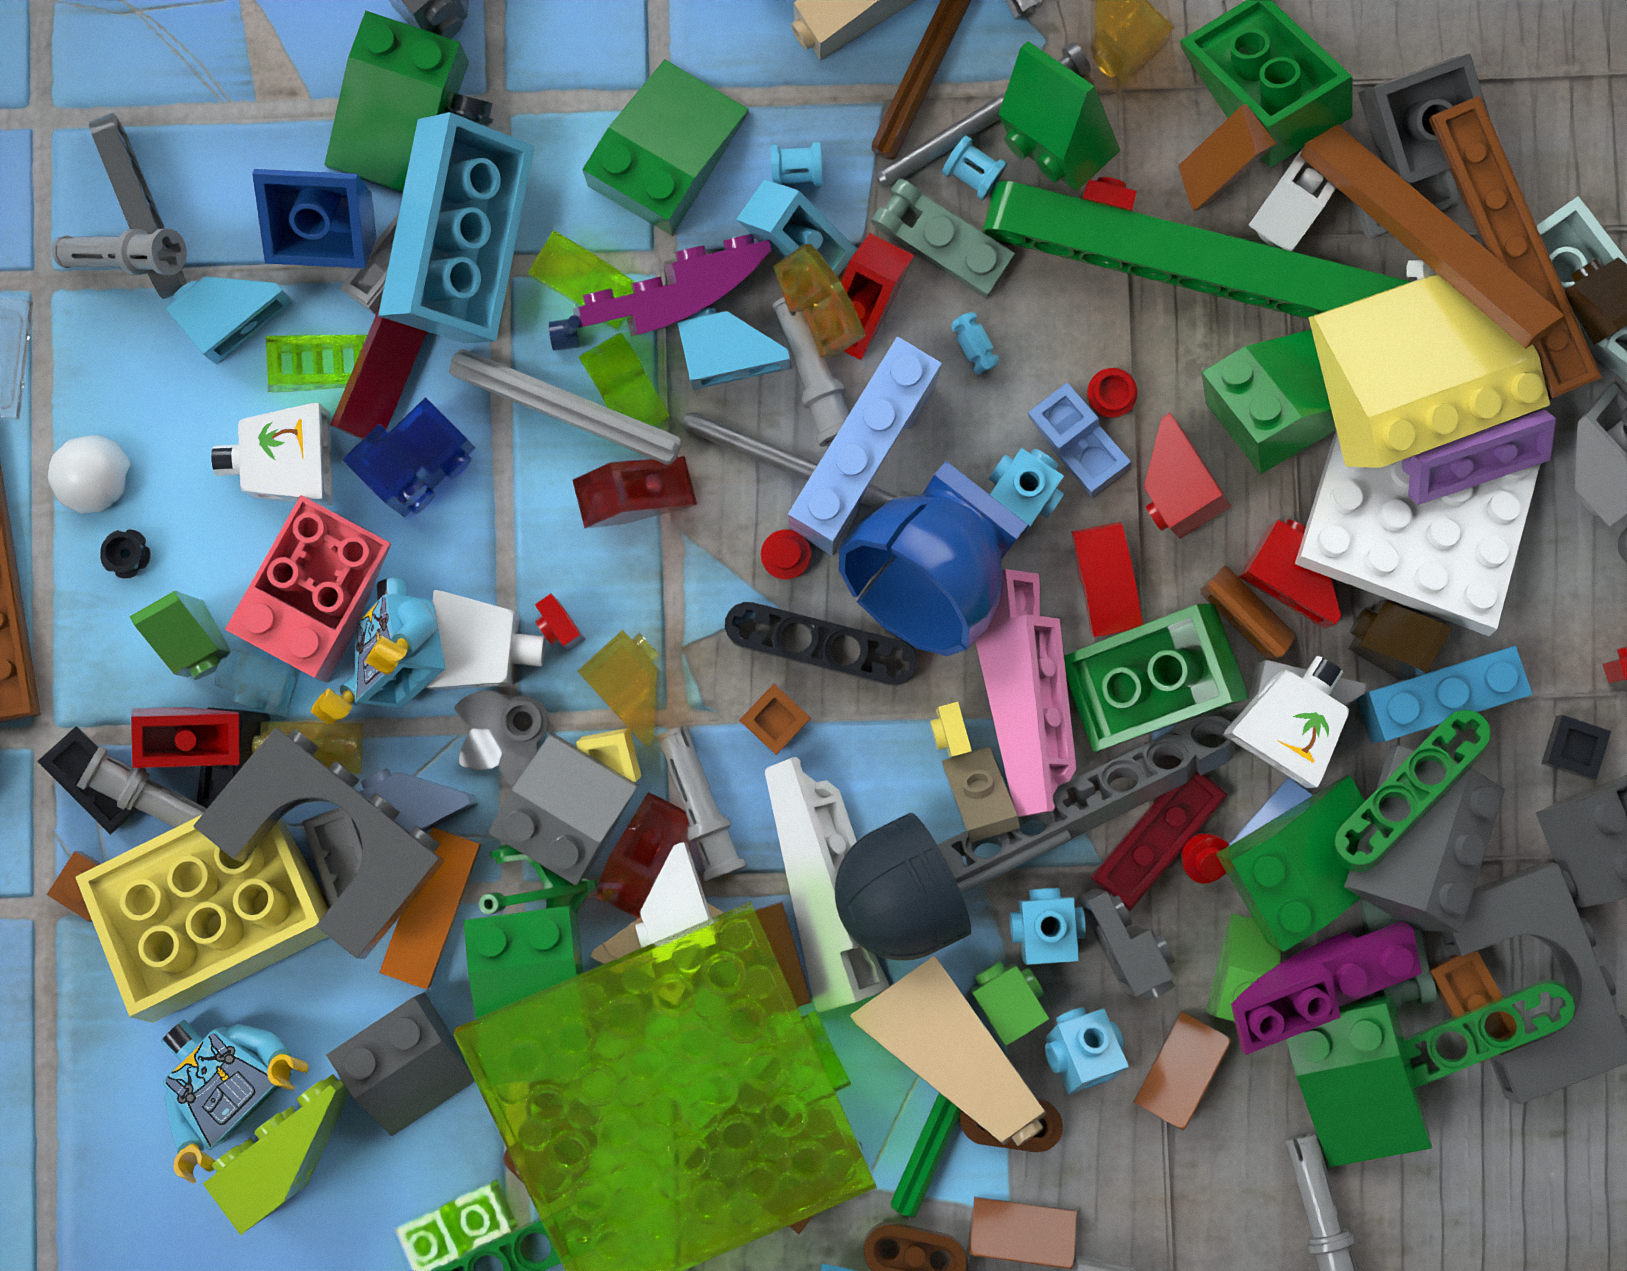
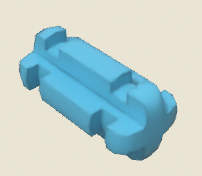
M969 312L956 318L952 322L951 329L953 332L958 331L957 340L969 363L974 362V372L982 374L998 365L999 356L998 354H992L994 347L982 324H976V313Z

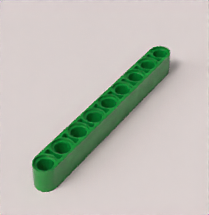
M998 181L994 184L982 230L990 238L1003 243L1305 319L1411 282L1011 181Z

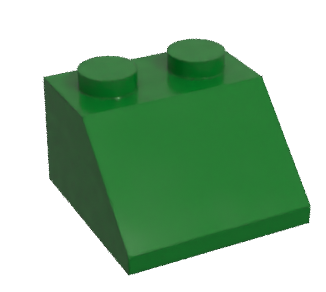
M1027 41L1019 50L998 114L1007 132L1004 141L1009 149L1020 159L1024 160L1028 156L1034 160L1041 172L1054 183L1062 180L1075 191H1078L1121 150L1095 86Z

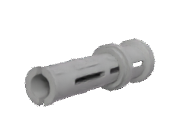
M128 229L120 236L72 237L64 235L58 237L53 243L52 255L55 262L63 268L121 267L126 273L132 275L146 274L150 270H154L161 275H174L181 271L186 263L187 250L182 236L175 230L158 229L154 233L148 234L142 229ZM163 245H170V246H171V249H162V248H163Z
M801 293L789 295L794 316L790 313L785 297L774 302L772 307L778 316L806 390L802 392L803 397L801 400L805 408H810L819 430V435L816 438L820 447L830 446L849 415L843 399L846 389L839 379H833L805 306L804 297Z
M688 726L677 727L658 735L657 740L667 760L670 773L690 823V827L687 828L688 833L686 834L688 841L695 842L705 872L702 874L704 882L746 867V861L744 858L738 857L728 831L732 825L730 819L726 818L725 814L720 815L717 804H715L703 767L692 743Z
M99 746L77 784L82 789L91 787L117 800V807L123 810L125 808L130 810L133 806L174 828L202 815L207 810L186 797L148 779L150 774L146 772L147 769H133L108 756L107 749Z
M1308 1133V1136L1301 1134L1286 1139L1285 1143L1289 1149L1312 1236L1308 1238V1251L1315 1254L1319 1271H1358L1351 1245L1355 1242L1354 1236L1349 1232V1229L1342 1226L1317 1133Z

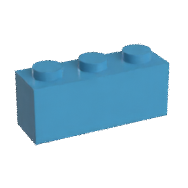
M1512 646L1365 692L1356 699L1370 743L1372 744L1385 742L1439 725L1448 716L1457 711L1469 710L1477 713L1533 694L1516 646Z

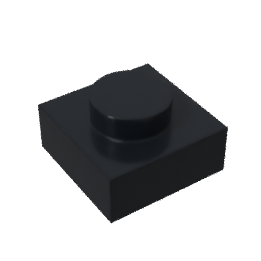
M1558 715L1555 718L1541 764L1588 780H1597L1611 731L1565 715Z

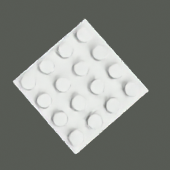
M1335 431L1295 564L1490 636L1498 628L1540 464L1417 505L1408 496L1410 475L1402 470V460L1382 468L1345 467L1337 431Z

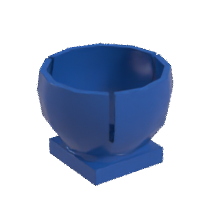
M945 461L934 474L922 494L892 499L874 509L851 528L839 548L838 570L852 596L858 597L869 580L892 558L883 570L869 583L856 602L883 628L915 648L950 656L967 650L987 630L1000 605L1002 588L1001 560L1028 524Z

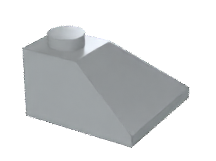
M1614 382L1601 393L1578 421L1575 490L1580 495L1584 507L1592 515L1601 517L1609 527L1627 515V427L1622 419V412L1627 407V396Z

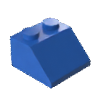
M254 169L252 176L265 264L366 268L377 236L372 193L358 174Z

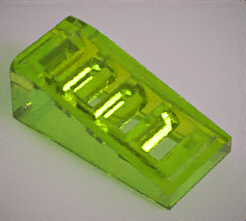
M367 335L266 336L267 392H297L345 388L351 373H344L343 349H353V363L355 366ZM332 350V374H324L323 351ZM302 352H312L313 374H303ZM291 353L292 374H282L281 354Z

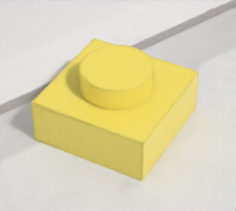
M954 702L938 707L936 709L938 719L930 721L937 750L946 748L949 758L971 752L959 703Z
M630 728L582 736L576 741L578 749L621 773V775L631 781L636 782L641 777Z

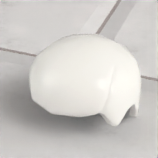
M101 435L73 438L53 454L48 470L49 486L58 501L71 510L80 514L103 512L111 507L114 502H117L126 491L125 479L130 467V461L117 442Z

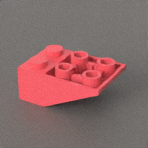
M300 495L225 630L304 673L328 683L352 640L357 621L362 616L391 543Z

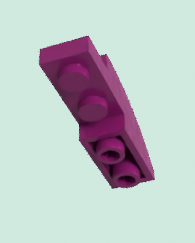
M753 234L724 240L725 250L706 254L704 245L675 252L677 262L664 266L669 285L663 286L661 277L632 283L634 293L614 298L612 288L582 295L585 305L573 308L574 315L580 319L578 328L626 317L630 336H635L668 326L689 317L717 301L744 280L771 251L770 242L766 240L754 243Z
M1400 921L1355 938L1346 931L1294 955L1258 978L1231 1003L1242 1052L1248 1055L1341 1018L1339 1006L1422 974L1413 927L1404 921Z

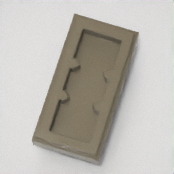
M991 747L942 761L945 776L970 843L1020 828L1016 810Z

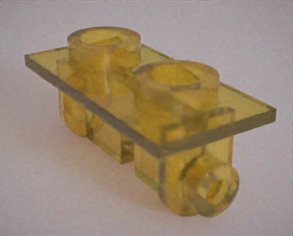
M261 722L260 736H254L253 753L275 727L288 735L296 728L320 747L314 756L326 766L330 767L336 760L351 773L362 774L363 723H334L328 725L322 722Z

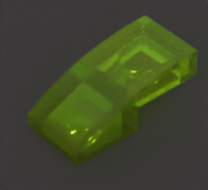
M555 230L550 234L528 271L532 279L572 301L575 307L585 305L582 295L612 288L614 298L633 294L632 283H636L601 258ZM626 317L602 323L618 331Z

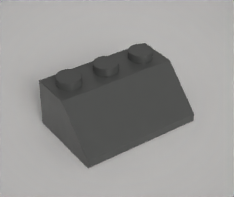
M1399 745L1390 746L1376 790L1415 750ZM1435 761L1421 762L1414 770L1419 781L1429 785L1440 783L1446 776L1444 768ZM1471 768L1377 866L1365 872L1349 870L1344 888L1395 919L1404 921L1412 926L1413 930L1460 933L1505 789ZM1398 797L1386 798L1379 806L1380 813L1389 821H1402L1410 813L1409 805L1405 800ZM1369 817L1366 820L1371 822L1370 831L1359 840L1355 854L1359 851L1364 852L1366 855L1370 854L1368 850L1369 840L1378 829ZM1381 832L1384 838H1387L1389 836Z

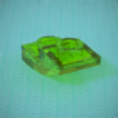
M496 1179L395 1228V1231L413 1271H430L461 1257L469 1250L512 1232L518 1227V1224Z

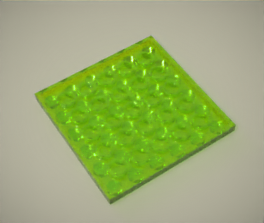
M752 901L458 1026L454 1030L453 1036L565 1271H684L877 1188L875 1178Z

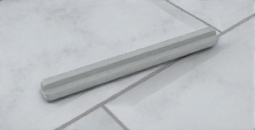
M465 349L459 350L451 359L449 373L464 382L666 465L672 464L679 454L681 440L678 436Z

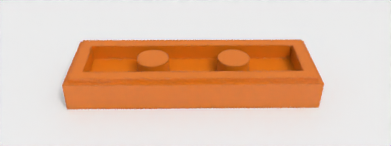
M431 827L429 835L441 844L435 853L445 861L400 915L379 971L381 974L426 990L431 988L482 846L481 843L436 827Z

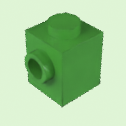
M999 960L974 976L978 984L969 990L1005 1047L1049 1020V1017L1038 1001V998L1045 993L1029 967L1020 972L1014 963L1004 967Z

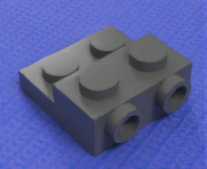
M1093 889L1076 897L1122 990L1135 997L1144 995L1146 1000H1150L1175 987L1172 981L1174 977L1168 967L1175 960L1161 934L1155 935L1153 931L1151 932L1136 925L1126 930L1125 927L1131 925L1132 920L1119 896L1113 897L1107 891Z

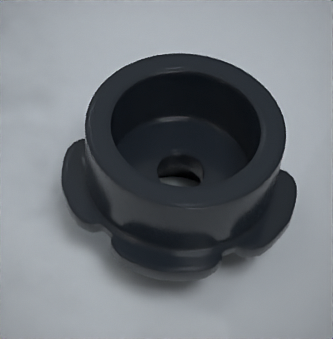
M456 93L453 94L451 107L445 108L446 112H451L483 125V122L491 124L494 120L490 118L493 103Z
M132 529L126 532L117 530L110 533L103 541L100 549L103 567L109 572H115V575L119 578L129 579L135 577L138 574V570L146 568L150 562L151 551L145 545L146 538L140 532ZM125 549L130 551L128 558L122 557V551Z

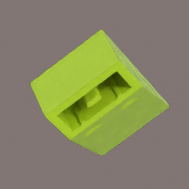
M334 1074L325 1080H320L296 1099L301 1105L300 1109L296 1111L291 1106L282 1113H277L254 1131L259 1139L256 1143L249 1138L241 1145H236L211 1164L217 1173L205 1181L203 1185L240 1236L308 1185L350 1096V1092L341 1079L338 1080Z

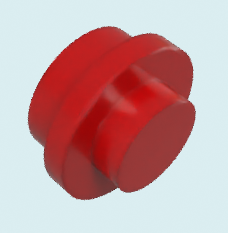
M1106 368L1097 372L1087 387V400L1090 407L1095 413L1105 418L1124 416L1133 408L1137 400L1138 390L1134 379L1129 373L1119 368Z
M782 529L773 532L765 539L761 547L760 555L763 567L771 576L780 580H792L799 577L806 571L811 560V550L807 540L793 530Z
M1203 833L1192 837L1182 850L1185 873L1193 881L1200 884L1217 881L1225 875L1226 871L1216 854L1230 845L1217 835Z

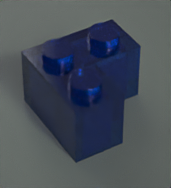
M425 397L390 432L378 424L342 461L386 505L402 517H405L410 512L415 515L425 509L436 495L433 489L446 476L453 479L463 472L472 460L469 454L475 447Z

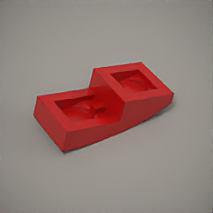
M1116 522L1071 531L1078 577L1083 585L1089 629L1092 636L1095 638L1124 632L1143 625L1123 524Z

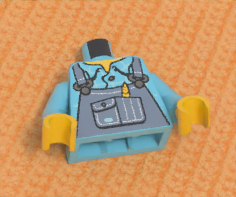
M386 578L377 583L378 601L357 621L355 628V673L340 686L341 696L328 688L319 696L311 708V713L324 723L331 725L337 720L345 718L350 713L352 705H358L359 703L403 708L445 670L434 604L429 599L408 596L407 582L404 579Z
M182 1020L174 1026L161 1040L181 1061L163 1079L164 1087L167 1090L164 1100L171 1134L177 1150V1156L173 1164L174 1172L179 1177L194 1184L196 1179L194 1178L193 1170L197 1163L208 1172L213 1171L214 1168L211 1164L215 1160L203 1152L204 1146L211 1150L224 1143L279 1087L291 1091L294 1090L295 1086L289 1080V1077L292 1075L291 1070L295 1069L306 1073L309 1068L307 1062L292 1057L291 1052L272 1031L241 1024L231 1027L224 1025L215 1028L203 1039L186 1020Z

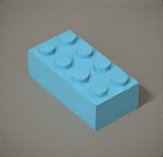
M451 112L418 119L378 316L461 343L493 342L497 340L535 148L534 145Z

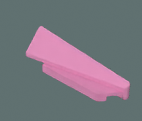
M1004 569L1002 570L1000 605L987 630L975 642L1012 803L1018 817H1027L1054 810L1053 794L1059 785L1071 780L1076 771V760L1060 619L1040 616L1039 574Z

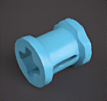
M965 135L949 156L941 173L946 177L954 175L977 191L976 197L984 201L992 191L994 184L999 181L1008 163L1003 159L995 161L972 145L973 139ZM966 162L970 163L971 165L982 171L983 174L979 173L978 171L967 165Z
M820 141L812 142L811 147L780 149L778 144H770L772 182L781 185L813 183L815 187H823Z

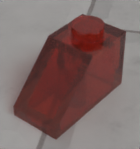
M685 456L677 457L670 465L654 459L610 462L572 480L584 529L622 525L697 505Z
M648 792L610 854L593 896L639 919L641 916L640 911L673 846L680 843L689 825L686 811Z

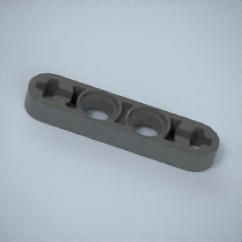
M110 113L90 121L89 128L129 229H142L148 234H152L158 229H165L131 143L117 116L114 113ZM163 245L162 249H171V246ZM154 270L147 272L155 290L162 299L174 296L183 285L187 284L182 270L174 275H161Z

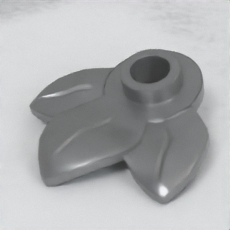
M484 690L468 695L454 707L459 717L473 727L462 745L459 764L476 770L492 769L499 766L505 782L509 786L515 785L538 752L537 743L545 736L548 730L549 716L547 710L538 700L528 696H518L509 700L493 690ZM522 712H528L533 718V724L527 731H520L515 725L516 717Z

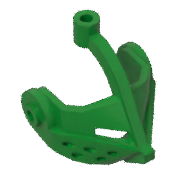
M508 844L501 845L499 850L490 851L491 859H495L496 864L526 860L536 869L544 889L504 896L499 892L485 894L480 898L479 908L484 914L491 915L502 912L509 905L546 899V909L569 906L577 915L580 906L591 890L599 889L597 879L589 881L584 877L577 885H574Z

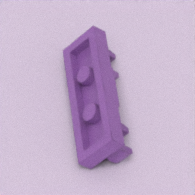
M1546 410L1530 415L1525 414L1514 418L1512 421L1492 426L1403 459L1402 470L1410 475L1408 496L1417 505L1550 461L1556 418Z

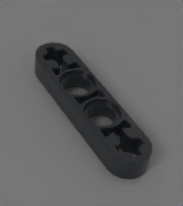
M754 602L736 604L729 610L725 618V630L728 638L734 645L743 649L886 686L906 684L913 677L917 669L915 651L909 644L894 638ZM746 612L755 613V622L770 627L771 616L780 618L781 620L774 631V647L763 645L768 637L767 634L751 632L749 639L740 638V629L733 626L735 618L744 619ZM801 624L810 631L811 642L804 651L791 652L783 645L782 634L789 625ZM842 636L855 639L860 647L858 659L849 665L837 663L830 653L833 642ZM868 641L879 644L874 653L877 655L889 657L893 649L902 651L901 659L909 663L908 670H899L896 677H890L886 675L887 667L885 665L872 662L871 673L862 671L861 668L868 656Z

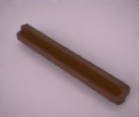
M940 0L872 141L871 150L878 156L888 160L896 158L971 0Z

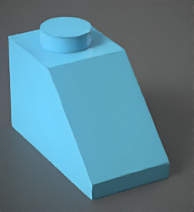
M766 179L763 180L736 219L759 242L769 240L772 253L827 289L832 287L857 251V248L800 191Z
M205 276L200 281L195 280L183 285L174 294V301L165 309L200 352L213 363L218 364L291 305L293 301L277 283Z
M703 308L687 317V320L678 322L693 390L790 369V358L787 348L728 311L717 313L715 308Z

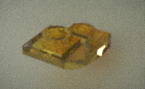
M803 244L773 266L789 313H805L820 358L834 357L866 336L856 310L844 287L831 267L812 244Z

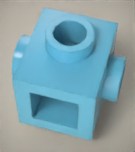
M1021 448L1014 459L1005 454L988 479L996 485L990 495L1028 524L1023 531L1025 533L1038 514L1048 519L1064 495L1063 492L1056 488L1064 475L1056 471L1059 466L1058 463L1037 449H1033L1029 453ZM1020 482L1029 483L1033 491L1022 489Z
M1041 888L1029 890L1030 899L1017 900L1018 911L1010 912V932L1012 943H1021L1023 963L1029 965L1079 961L1077 938H1085V918L1083 908L1074 907V898L1061 897L1060 888ZM1051 916L1054 921L1053 929L1049 933L1043 934L1040 928L1041 922L1045 917Z
M1081 1007L1066 1012L1056 1018L1058 1025L1045 1037L1047 1042L1045 1044V1055L1048 1064L1054 1073L1060 1074L1068 1095L1114 1080L1129 1067L1122 1052L1124 1041L1120 1029L1115 1022L1109 1021L1105 1009L1087 1014L1085 1008Z

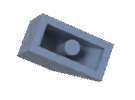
M389 769L379 771L360 782L364 789L360 793L370 800L377 793L400 811L394 820L409 832L416 825L422 830L427 831L431 827H435L478 804L473 794L406 773L396 772L391 775Z

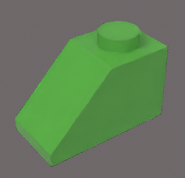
M173 591L129 616L136 629L175 675L187 678L193 676L194 680L201 679L218 670L222 666L219 660L232 653L204 601L184 593Z
M1230 913L1206 1012L1213 1016L1235 1022L1231 1003L1258 978L1280 964L1281 950L1265 940L1253 918Z

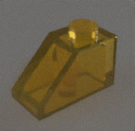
M1091 0L1090 50L1094 53L1093 59L1109 77L1116 75L1126 84L1167 45L1174 27L1147 0Z
M622 630L577 672L645 747L650 749L657 742L661 671L652 661L659 654L640 633L631 639Z

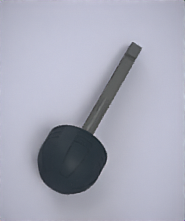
M1207 715L1176 729V735L1161 736L1058 786L1053 794V803L1055 805L1053 811L1027 817H1018L1020 828L1030 821H1041L1047 825L1045 831L1035 836L1022 834L1019 828L970 843L968 835L964 831L937 845L928 829L914 813H908L869 832L849 849L837 872L835 903L844 928L867 951L883 958L903 961L926 957L971 935L970 918L961 895L962 893L1187 783L1196 771L1203 775L1226 764L1236 753V743L1223 735L1231 722L1218 715ZM1209 734H1218L1226 739L1225 743L1215 748H1208L1199 743L1202 737ZM1166 755H1173L1182 760L1181 764L1173 769H1161L1154 763L1157 759ZM1120 777H1129L1138 782L1134 788L1128 791H1117L1110 787V784ZM1100 790V791H1101V795H1100V792L1097 793V794H1095V791ZM1078 802V804H1079L1080 806H1082V807L1087 806V807H1086L1085 809L1080 810L1077 806H1075V805L1070 806V805L1073 804V803ZM985 843H995L1002 848L997 855L990 858H981L974 854L976 848ZM962 856H965L968 867H964Z

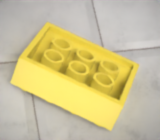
M1437 273L1308 317L1345 467L1382 468L1550 405L1540 357L1533 344L1525 349Z
M200 815L75 877L129 1017L154 1023L329 937L316 926L329 910L317 881L282 817L245 862L231 858L193 827L202 816Z

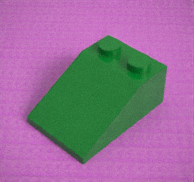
M1246 0L1180 40L1181 49L1226 117L1229 118L1242 105L1247 104L1277 143L1261 157L1270 168L1302 149L1308 141L1353 117L1352 75L1272 0Z
M365 10L348 56L324 165L341 173L358 174L362 180L403 193L418 119L449 113L445 111V108L451 107L453 94H458L469 65V60L461 43Z
M664 59L610 124L584 165L582 171L587 185L673 236L748 115L749 109Z
M1311 329L1245 346L1202 371L1206 405L1260 474L1336 431Z
M1215 603L1195 604L1064 655L1066 677L1093 753L1250 699Z
M1350 775L1344 776L1216 854L1265 940L1283 952L1329 925L1361 898L1344 888L1349 870L1339 863L1334 851L1336 833L1365 802ZM1349 837L1348 853L1354 856L1359 841Z
M569 906L463 920L468 976L487 1086L492 1087L593 1073L578 916Z
M1392 994L1339 1006L1341 1018L1286 1039L1295 1074L1329 1168L1432 1149L1431 1138Z

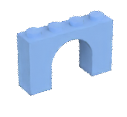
M898 336L896 337L788 513L789 530L799 533L808 542L833 556L858 515L861 500L887 454L904 428L910 429L936 388L942 365L941 362Z

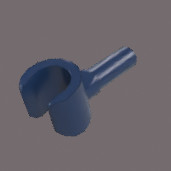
M573 315L569 319L549 321V335L553 351L580 347L577 328L580 325L579 317Z

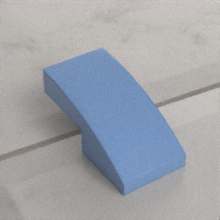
M1068 382L1028 412L1029 418L1043 438L1091 498H1094L1131 469V461L1100 427L1099 418Z

